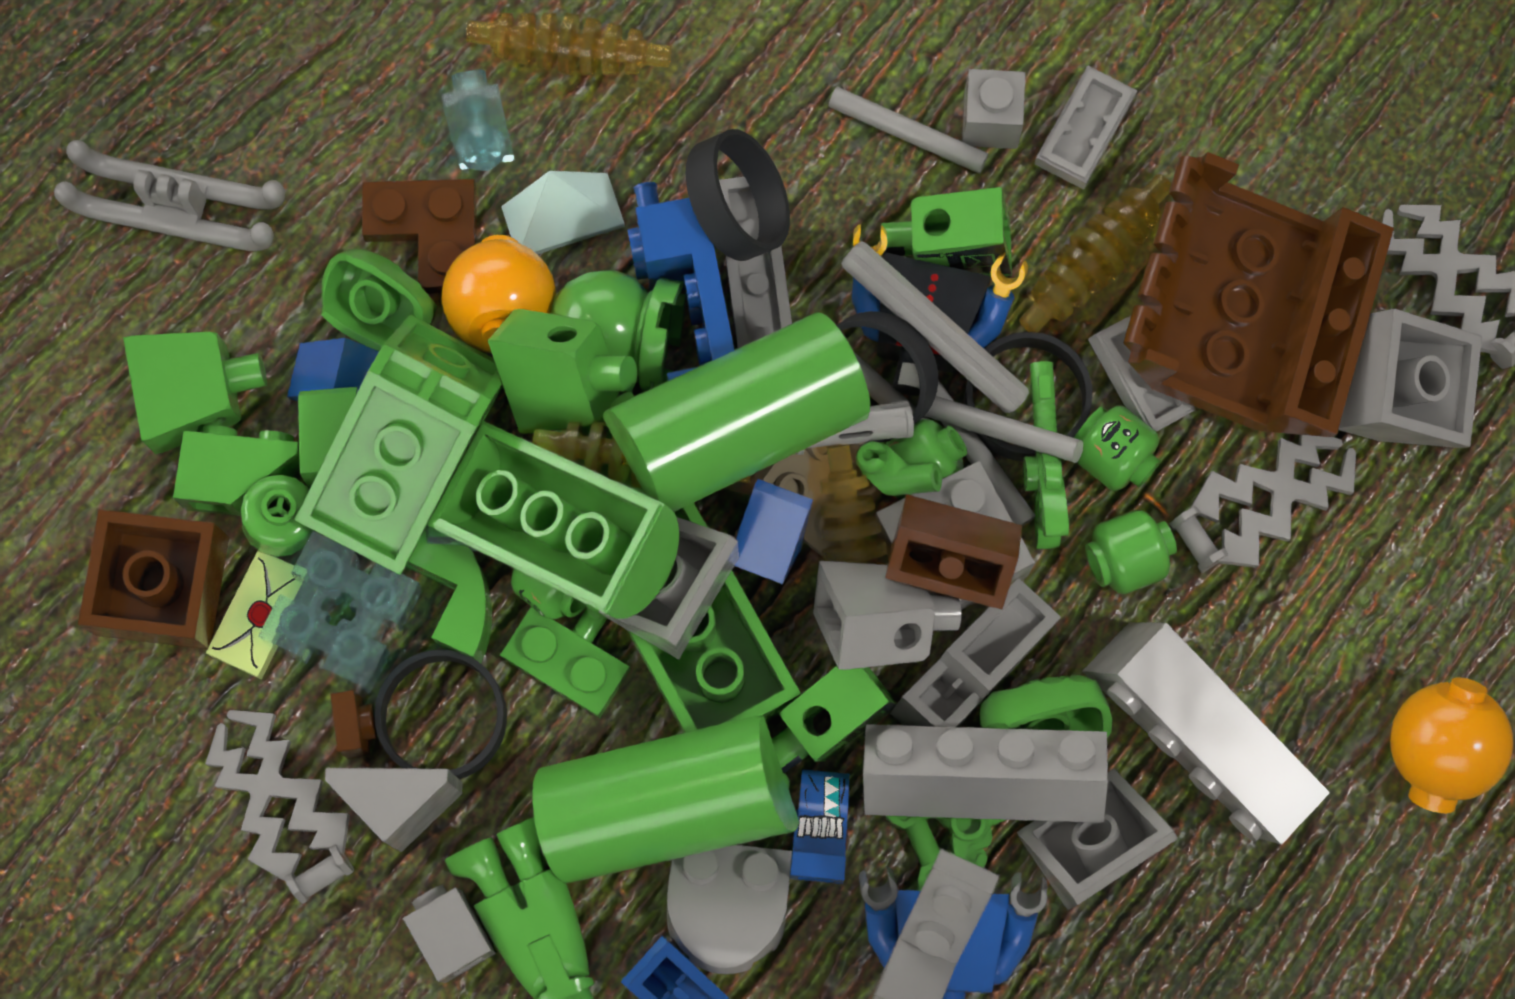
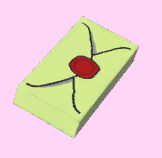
M258 550L206 654L262 680L313 575L308 571L272 555L261 553Z

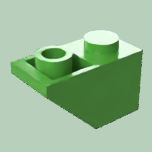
M204 425L202 432L184 431L173 498L187 511L241 516L240 508L244 495L254 483L267 476L285 475L293 478L300 472L299 442H293L294 436L279 431H260L259 438L237 436V430L220 425Z

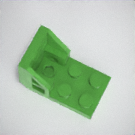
M410 314L383 344L369 368L295 521L401 575L453 473L460 464L480 424L485 420L503 388L494 358Z

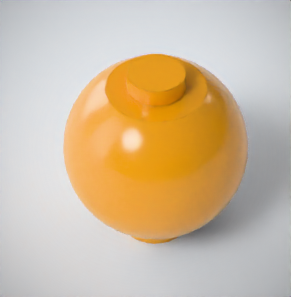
M492 235L466 249L451 264L443 282L442 306L450 327L461 340L477 350L492 354L488 339L514 309H525L550 314L554 296L556 295V286L548 266L537 253L527 246L520 244L512 237Z
M1456 677L1451 682H1441L1426 686L1411 695L1395 715L1390 732L1391 753L1400 774L1406 781L1412 784L1408 797L1416 805L1432 812L1452 813L1456 809L1458 800L1472 799L1489 791L1500 781L1508 769L1513 753L1512 728L1504 710L1487 694L1488 690L1484 685L1471 679Z

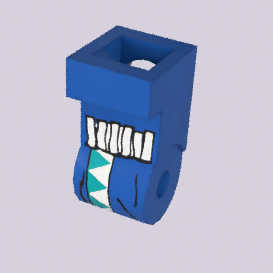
M802 769L799 810H796L799 825L796 831H794L790 879L834 884L844 883L849 773Z

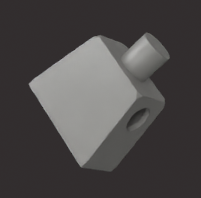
M819 561L813 614L838 669H855L925 660L930 654L933 631H957L961 623V604L959 598L949 595H929L927 589L886 579L887 565Z

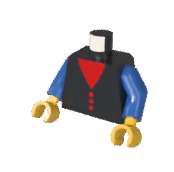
M861 224L854 229L853 246L860 242ZM882 225L880 230L881 240L877 245L871 247L880 256L887 247V232ZM886 252L883 258L984 349L1001 333L1014 300L1011 290L1020 286L1028 273V265L1024 261L1018 277L1012 279L1005 277L1000 270V264L1006 253L999 255L992 265L991 276ZM853 277L852 303L856 314L877 311L895 315ZM990 277L995 285L989 286ZM862 327L864 335L870 340L877 342V356L898 361L892 387L899 392L919 396L920 382L918 372L906 349L890 335L877 329ZM930 346L938 371L954 373L956 368Z

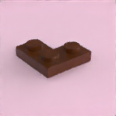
M475 180L363 182L362 236L365 242L418 241V282L427 294L442 293L443 282L451 264L462 252L477 244V186Z

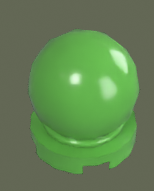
M616 270L591 271L568 281L554 296L550 314L594 321L601 327L610 356H631L634 359L637 367V376L639 377V387L641 391L646 392L667 382V373L674 372L673 370L664 369L669 345L678 347L681 345L686 305V294H681L684 282L660 278L657 280L654 289L648 293L636 278Z

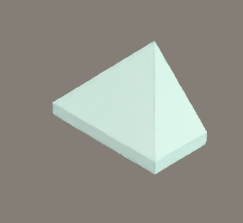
M548 171L501 206L511 237L537 254L625 227L608 173Z

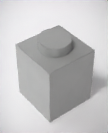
M969 69L964 92L962 142L973 147L1017 149L1024 121L1025 72Z
M440 885L427 891L412 902L416 911L403 918L438 982L447 983L497 953L464 892L456 887L447 892L445 887Z

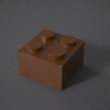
M99 509L78 625L99 637L207 650L213 636L229 536L215 523Z

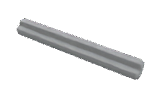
M859 242L844 257L841 264L850 275L897 317L905 320L918 330L935 351L1002 411L1011 413L1025 401L1029 394L1028 388L867 243Z

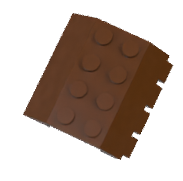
M1207 152L1202 157H1179L1169 194L1176 202L1165 203L1153 243L1160 253L1150 254L1137 295L1145 306H1134L1123 344L1131 351L1128 363L1152 390L1256 431L1331 438L1336 436L1394 228L1344 207L1325 221H1321L1228 183L1237 173L1239 167L1237 163Z

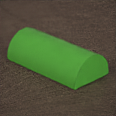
M816 312L605 410L603 419L646 496L664 503L675 512L868 419L870 414V397L863 372L848 341L829 317L823 313Z
M482 421L427 523L429 527L617 619L634 616L652 602L664 586L672 570L679 545V525L676 515L664 503L485 421Z
M763 714L541 767L538 769L533 782V814L539 842L548 865L555 876L563 883L577 882L796 831L799 825V820Z

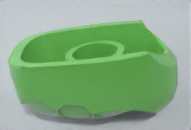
M356 248L347 249L329 261L322 279L321 315L343 334L367 347L380 351L387 339L410 314L432 326L437 305L423 290L419 282L402 271L401 267L377 253Z
M1071 675L1070 677L1056 676L1031 680L1010 690L991 692L981 704L979 726L980 728L1099 731L1107 732L1108 738L1112 732V716L1104 693L1096 679L1092 680L1081 675Z

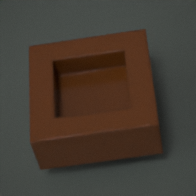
M355 690L331 693L337 752L347 759L369 756V740L377 738L373 705H364L363 698Z

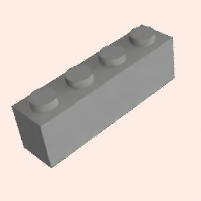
M866 725L863 770L864 815L1104 823L1108 786L1107 732Z

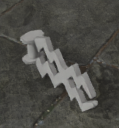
M1400 205L1397 211L1399 216L1423 221L1416 237L1423 239H1394L1393 230L1387 255H1405L1399 275L1433 276L1436 279V287L1430 315L1463 316L1460 329L1482 336L1481 352L1490 353L1492 360L1501 369L1514 366L1515 330L1505 339L1496 338L1499 320L1481 323L1486 296L1455 295L1457 274L1478 271L1475 293L1510 292L1505 317L1515 316V271L1496 274V255L1460 253L1458 251L1460 220L1439 222L1441 205ZM1389 209L1385 210L1382 216V223L1393 227V212ZM1424 238H1442L1439 254H1423Z
M1299 435V445L1281 438L1278 441L1275 472L1240 464L1237 467L1234 482L1211 471L1190 509L1169 523L1173 531L1177 530L1198 562V569L1201 573H1204L1218 563L1257 568L1259 566V535L1286 542L1291 540L1292 502L1297 501L1326 511L1328 509L1327 490L1347 495L1354 493L1355 449L1349 448L1344 453L1339 476L1311 468L1309 470L1308 483L1294 479V462L1318 467L1320 462L1316 449L1337 450L1342 446V440L1334 437ZM1253 485L1270 492V516L1241 508L1239 511V536L1224 529L1222 531V549L1218 551L1196 517L1199 515L1217 523L1219 521V497L1250 506L1252 504Z
M230 710L227 713V717L231 721L256 727L247 756L263 759L258 775L239 773L246 749L242 747L226 751L228 727L222 723L217 726L205 765L222 768L214 787L250 793L241 830L260 836L248 860L284 880L295 898L301 904H304L310 899V896L343 875L348 876L354 872L352 864L345 855L350 815L348 813L315 812L323 785L322 780L282 777L281 771L291 741H269L276 718L275 714ZM272 797L296 799L288 830L317 832L309 848L311 850H330L331 856L297 877L294 875V872L302 855L300 853H275L285 820L283 818L263 817Z

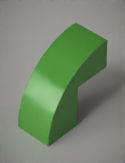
M427 525L406 568L455 590L432 635V639L439 647L445 650L457 651L482 663L487 651L492 628V602L487 579L480 563L468 545Z

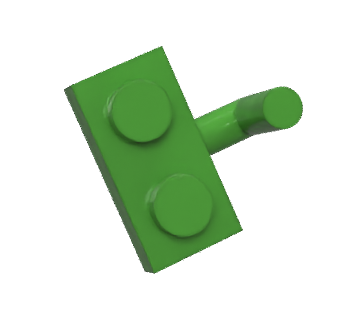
M585 604L586 610L571 631L555 620L542 616L531 607L500 656L505 661L600 719L631 670L630 666L592 644L607 618L599 613V610Z

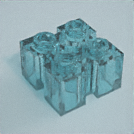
M312 531L291 572L295 580L302 584L294 600L282 594L279 595L258 637L264 644L305 664L308 663L313 652L326 657L327 659L322 668L329 676L370 695L390 655L387 645L380 641L387 627L400 633L402 632L422 592L418 581L403 574L399 575L378 563L375 564L369 575L357 569L360 561L355 551ZM343 601L351 602L349 607L352 612L356 613L352 621L342 619L337 626L330 625L332 617L328 612L329 608L333 604L340 605Z

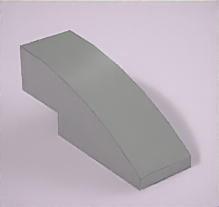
M1018 578L1009 587L1003 610L989 607L902 696L890 714L903 726L959 727L984 701L986 696L993 692L1050 631L1061 616Z

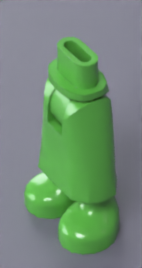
M534 817L496 834L502 849L510 859L519 877V883L514 886L509 885L501 866L499 852L492 837L477 842L444 860L450 874L460 878L471 879L481 889L485 899L473 906L504 961L533 999H594L589 987L593 986L595 982L592 977H587L590 975L589 963L575 907L567 884L560 881L551 868L547 870L544 868Z

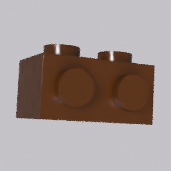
M906 494L892 542L885 578L1003 610L1019 559L1022 525Z

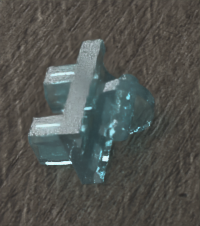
M482 69L452 75L453 92L442 93V102L460 170L470 168L488 171L501 161H514L513 147L498 84L488 85L486 72Z

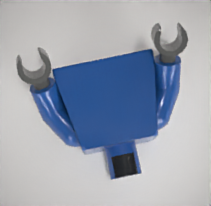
M886 867L888 875L886 884L878 888L868 885L866 870L859 873L860 889L866 902L865 913L868 942L883 968L887 964L889 956L920 891L898 890L893 869L890 867ZM1022 873L1014 874L1011 879L1012 903L1010 905L1008 894H992L955 966L943 999H965L966 993L988 994L992 992L993 985H999L1008 981L1029 949L1038 912L1047 903V880L1042 877L1041 887L1036 893L1026 894L1020 890Z

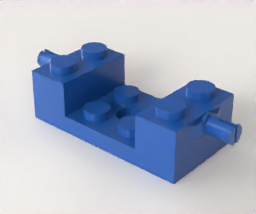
M644 182L634 186L633 189L638 205L635 208L638 227L627 230L636 279H648L650 291L654 289L657 280L660 278L684 282L682 291L686 290L685 294L691 325L702 324L703 328L694 329L699 367L734 351L714 244L701 228L694 214L690 199L685 198L659 203L657 183ZM695 368L667 373L668 381Z

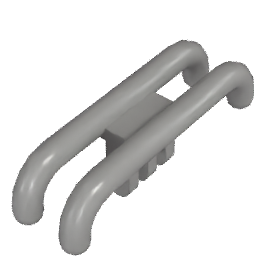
M73 140L66 147L68 158L85 171L101 177L134 184L135 192L144 203V207L103 199L84 193L67 181L60 182L54 188L56 200L65 208L77 214L100 221L239 250L262 251L273 244V230L264 222H258L249 229L204 220L201 217L206 199L260 210L275 209L285 201L284 187L278 181L269 180L263 187H257L125 160L97 152L81 140Z

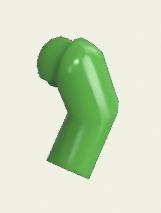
M876 441L865 442L857 450L856 464L861 472L886 495L939 492L941 489L942 474L937 463L909 465L892 448Z

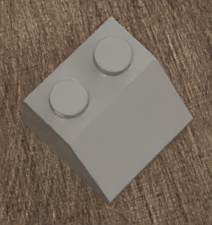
M1397 309L1371 313L1338 430L1382 442L1454 448L1470 447L1482 336Z

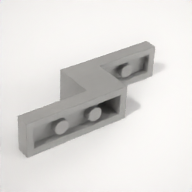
M941 849L889 956L872 999H943L955 966L993 894L999 875Z

